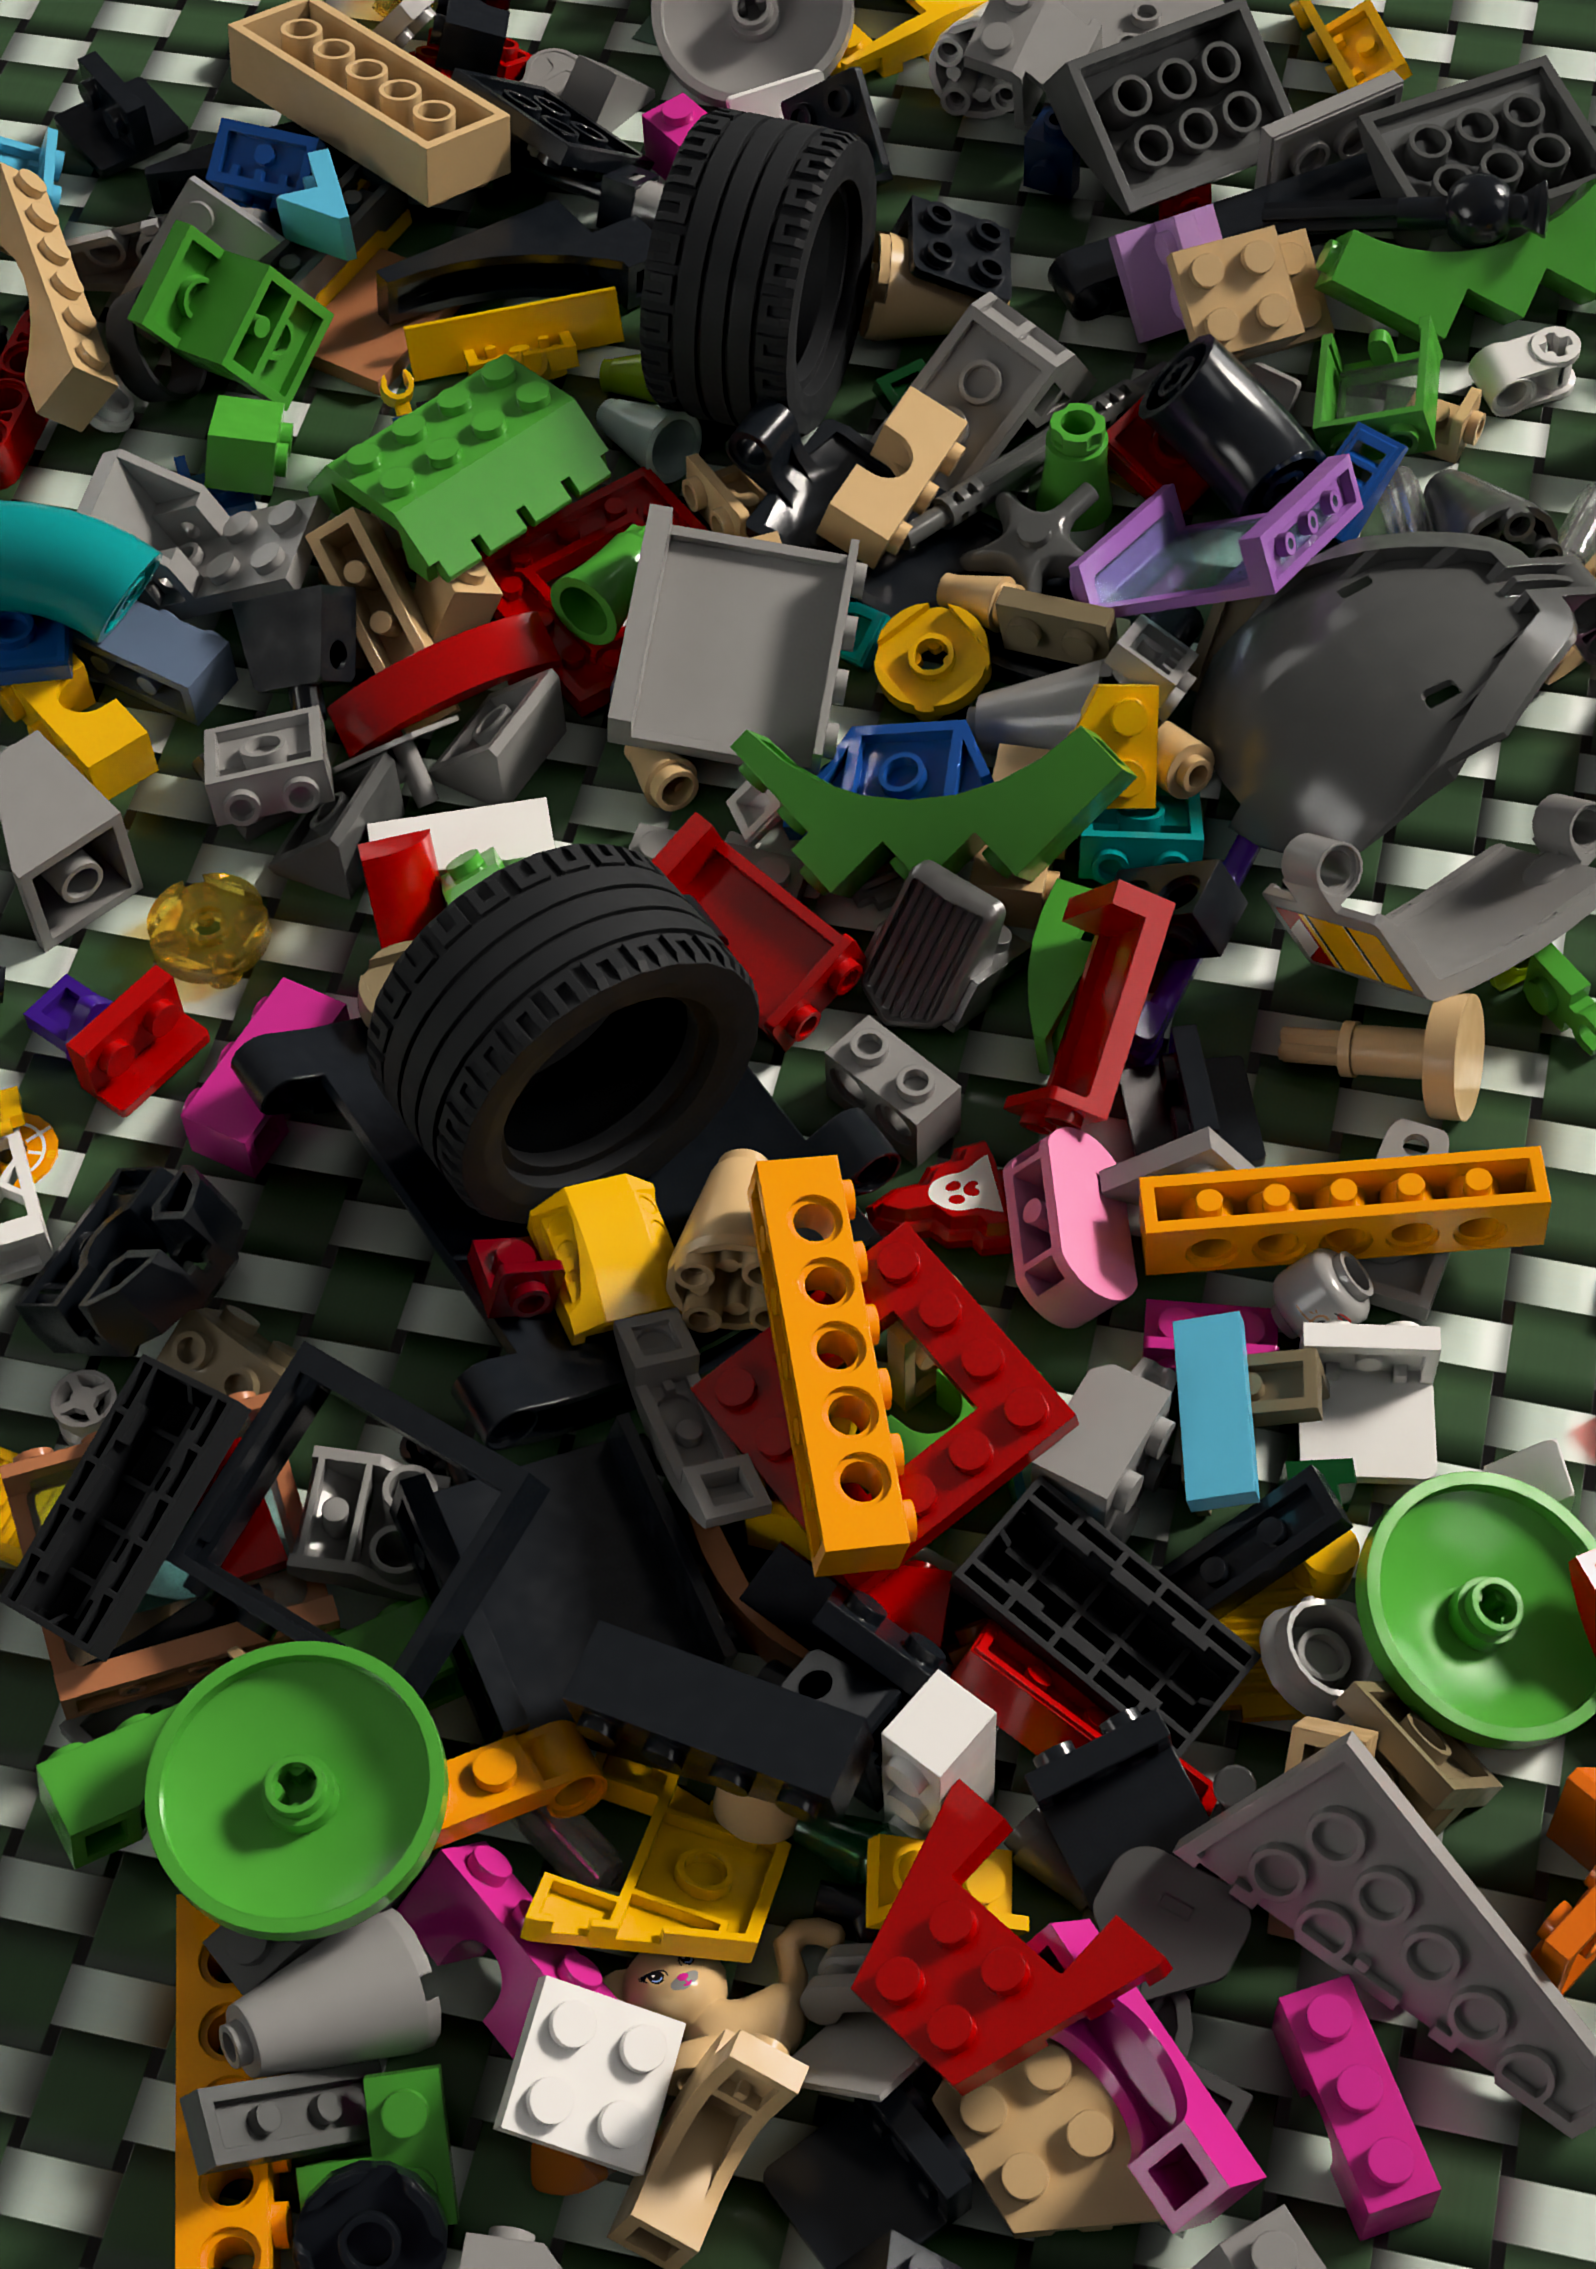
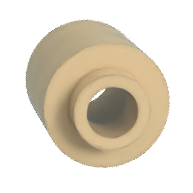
M1158 721L1156 785L1177 799L1192 797L1204 789L1211 780L1215 764L1213 751L1174 723Z

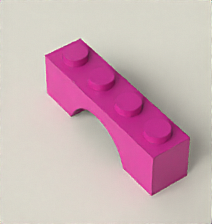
M1090 1919L1049 1923L1026 1944L1058 1973H1063L1099 1932ZM1135 1987L1114 1999L1115 2007L1092 2021L1084 2017L1050 2038L1074 2053L1095 2074L1112 2097L1124 2119L1131 2141V2157L1127 2166L1172 2234L1211 2223L1267 2178V2176L1138 1988Z

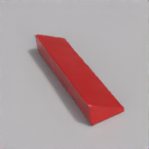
M991 1618L950 1676L952 1680L997 1712L996 1725L1035 1755H1039L1043 1751L1068 1740H1072L1077 1749L1102 1736L1098 1726L1110 1718L1109 1715ZM1180 1758L1179 1760L1210 1817L1217 1802L1213 1791V1782Z

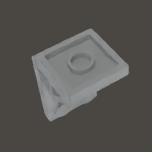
M990 291L970 304L910 385L968 421L958 441L959 444L966 447L963 456L949 477L939 472L933 483L946 492L996 461L1025 421H1028L1036 428L1042 426L1051 419L1054 412L1063 410L1069 403H1078L1083 400L1098 381L1074 353ZM893 410L890 412V414L887 416V418L875 432L873 437L870 439V442H872L873 444H875L884 423L887 421Z
M116 449L102 454L76 512L114 525L133 534L163 553L156 572L137 601L157 610H167L173 613L179 620L233 609L232 602L300 589L314 556L305 535L325 524L332 510L320 495L295 501L287 500L278 505L250 512L241 511L233 516H229L203 484L123 449Z

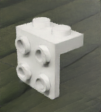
M1338 1319L1328 1320L1324 1323L1303 1322L1299 1349L1317 1348L1330 1384V1398L1322 1400L1323 1421L1298 1423L1299 1461L1353 1458L1357 1483L1419 1485L1426 1480L1436 1477L1437 1450L1433 1383L1441 1354L1440 1327L1419 1326L1410 1321H1395L1386 1325L1352 1324L1349 1321Z

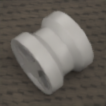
M84 1369L69 1373L58 1381L51 1393L50 1406L52 1414L59 1424L64 1441L70 1447L81 1444L85 1436L98 1431L118 1397L114 1383L106 1374L96 1370Z

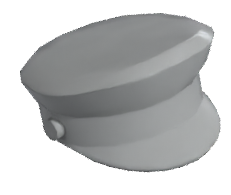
M1307 1596L1302 1598L1301 1602L1297 1605L1274 1610L1264 1620L1259 1636L1262 1663L1275 1689L1288 1704L1305 1716L1333 1722L1338 1721L1345 1713L1335 1701L1354 1681H1385L1367 1648L1355 1603L1342 1599H1320L1314 1596Z

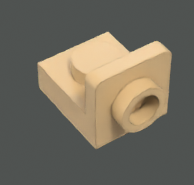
M1471 387L1460 406L1438 399L1435 428L1437 448L1436 450L1422 453L1456 464L1467 444L1476 445L1486 420V413L1479 411L1482 396L1481 389ZM1416 393L1408 407L1415 405Z

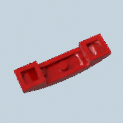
M538 611L522 613L483 624L428 646L371 676L341 696L326 709L349 758L352 759L403 736L401 729L507 681L508 685H512L550 668L553 669L561 665L562 660Z

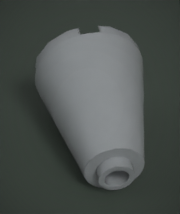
M1104 658L980 694L977 698L976 706L968 708L966 717L980 751L984 754L997 756L999 743L1052 750L1068 736L1070 731L1075 729L1081 717V709L1094 684H1121L1112 673L1114 669L1103 662L1106 659Z
M393 1908L383 1912L380 1911L354 1927L329 1935L227 2007L226 2023L219 2027L221 2048L230 2066L234 2069L242 2067L248 2076L255 2079L415 2054L434 2046L441 2033V2006L439 1996L428 2001L425 1999L420 1977L432 1973V1969L414 1930L403 1916Z

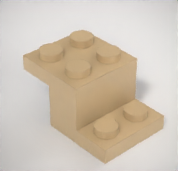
M1275 225L1175 251L1166 257L1190 342L1199 336L1211 334L1242 362L1319 341L1324 334H1335L1325 295L1314 289L1319 274L1316 269L1306 228L1277 235Z

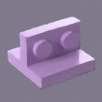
M1213 203L1108 237L1138 343L1186 328L1166 257L1175 251L1223 239Z

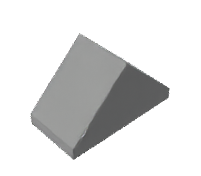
M578 55L560 98L612 133L655 98V89L618 69Z

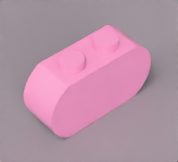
M1062 1127L1055 1130L1011 1159L1003 1168L1016 1283L1025 1299L1035 1311L1052 1324L1068 1329L1078 1328L1130 1297L1138 1286L1126 1202L1107 1198L1101 1193L1099 1171L1115 1165L1116 1162L1096 1139L1086 1132L1072 1127Z

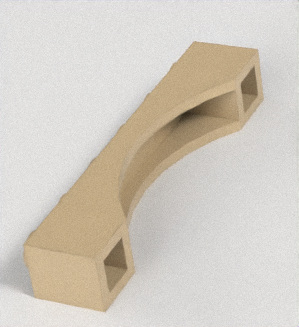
M0 162V252L15 259L24 277L29 298L30 337L24 380L36 414L82 432L119 385L110 364V357L104 348L97 329L96 319L92 315L87 302L83 284L80 282L73 264L71 252L60 229L59 219L53 210L46 191V184L38 175L28 169L22 168L17 170Z

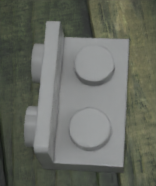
M1141 614L1115 644L1103 662L1114 669L1112 673L1121 684L1158 685V719L1165 723L1197 679L1188 670L1199 654L1148 617Z

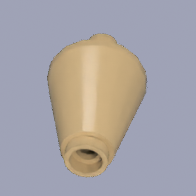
M734 1149L720 1157L718 1163L711 1170L669 1259L666 1290L673 1305L682 1311V1320L693 1331L708 1333L718 1328L731 1330L756 1328L764 1331L770 1326L747 1195L756 1161L768 1160L757 1151Z

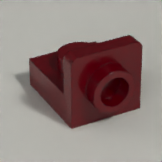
M531 1236L472 1240L467 1259L488 1319L516 1316L528 1318L536 1315L552 1314L566 1274L561 1260L542 1261Z

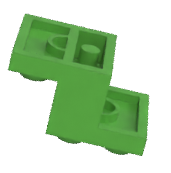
M175 220L127 319L193 366L236 381L263 400L285 403L284 411H287L334 314L272 266L226 251L191 224Z

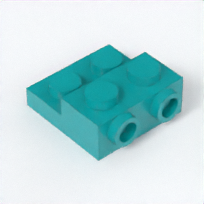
M1156 785V809H1105L1078 836V878L1093 879L1105 885L1113 882L1119 869L1202 861L1204 832L1200 792L1187 799H1177Z

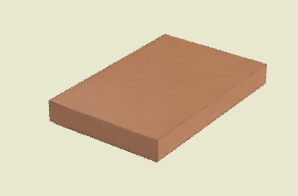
M380 248L325 307L334 314V317L314 355L310 367L381 396L380 385L382 376L385 375L387 387H389L402 373L403 369L410 364L403 327L451 318L462 305L425 313L389 326L378 315L376 271L407 258Z

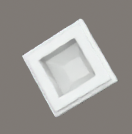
M747 780L726 801L746 844L754 847L782 819L777 810L783 804L769 789L762 793Z

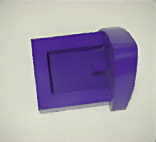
M65 974L23 1015L29 1029L65 1052L67 1060L72 1062L65 1044L113 1001L99 996L68 974Z

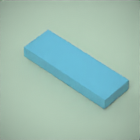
M1240 1311L1172 1321L1185 1492L1191 1512L1259 1503L1260 1493L1245 1327Z

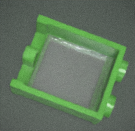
M1430 315L1419 317L1420 349L1412 353L1397 355L1390 333L1384 329H1375L1369 334L1368 352L1371 360L1344 365L1333 333L1322 335L1312 430L1318 446L1327 457L1336 454L1358 421L1407 446L1409 449L1405 455L1436 450L1435 428L1440 361L1443 359V353ZM1364 443L1358 452L1372 461L1385 457V454Z

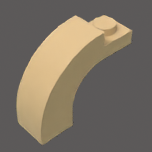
M725 2029L699 2061L655 2134L644 2175L633 2177L607 2238L664 2269H680L700 2251L720 2200L744 2154L765 2124L798 2095L809 2066L789 2056L786 2047L769 2036L749 2034L742 2029L735 2034Z

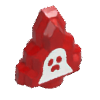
M984 1140L955 1148L949 1161L927 1167L918 1184L892 1189L866 1207V1218L880 1236L886 1237L906 1221L921 1239L931 1237L946 1249L973 1247L980 1256L1012 1253L1003 1169L997 1168L995 1159Z

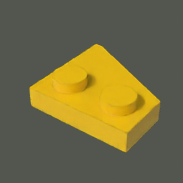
M1094 684L1081 709V717L1074 730L1081 725L1096 733L1137 776L1106 809H1156L1158 685Z

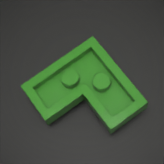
M441 2064L365 2075L363 2085L371 2153L299 2163L296 2167L300 2210L309 2192L331 2171L359 2160L391 2161L416 2172L438 2195L448 2225L458 2224L460 2218Z

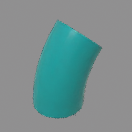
M0 500V612H22L42 616L73 628L96 643H100L110 635L133 607L156 572L163 553L133 534L114 525L70 509L33 502Z

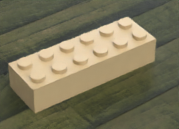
M292 0L228 24L231 78L234 84L426 207L442 205L452 197L471 189L484 187L490 181L511 173L510 115L324 1Z

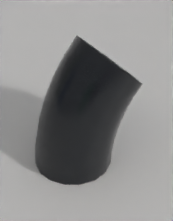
M1211 334L1199 336L1179 351L1153 380L1139 405L1138 416L1154 429L1199 474L1235 517L1269 512L1327 458L1315 441L1270 391Z

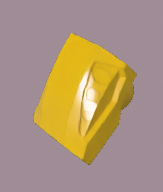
M624 1173L566 1186L530 1211L527 1230L542 1261L561 1260L566 1272L554 1309L572 1346L585 1343L587 1336L612 1331L614 1321L676 1308L666 1290L668 1263L674 1251V1246L656 1205L653 1183Z

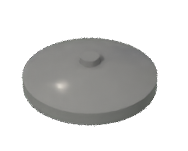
M652 0L653 33L667 68L674 78L691 94L719 108H727L726 99L728 96L813 69L823 72L824 79L826 80L840 62L848 46L855 12L854 0Z

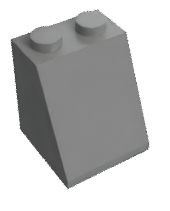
M38 730L19 742L8 746L0 753V821L11 870L38 946L46 953L144 887L121 812Z

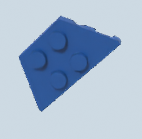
M966 719L852 726L837 746L834 760L823 765L820 772L816 775L835 787L860 795L906 800L956 795L994 782ZM783 821V829L789 841L801 840L808 833L806 832L802 836Z

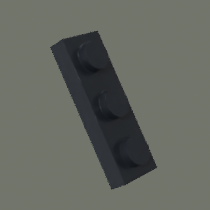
M1311 1464L1263 1497L1259 1503L1250 1506L1158 1571L1216 1619L1220 1620L1354 1528L1324 1475Z

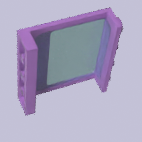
M1350 454L1327 457L1269 512L1186 526L1174 483L1163 485L1068 567L1070 572V590L1075 601L1113 608L1115 618L1276 594L1311 558L1364 509Z

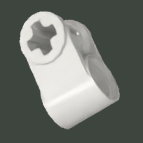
M1545 327L1529 335L1506 342L1493 343L1484 347L1471 359L1468 372L1476 387L1482 390V396L1491 411L1499 417L1512 416L1522 410L1550 401L1562 400L1570 395L1574 389L1576 379L1572 364L1579 358L1581 341L1572 330L1565 327ZM1549 343L1547 352H1545L1546 344ZM1561 375V377H1560V383H1559V385H1557V384H1558V378H1559V376Z

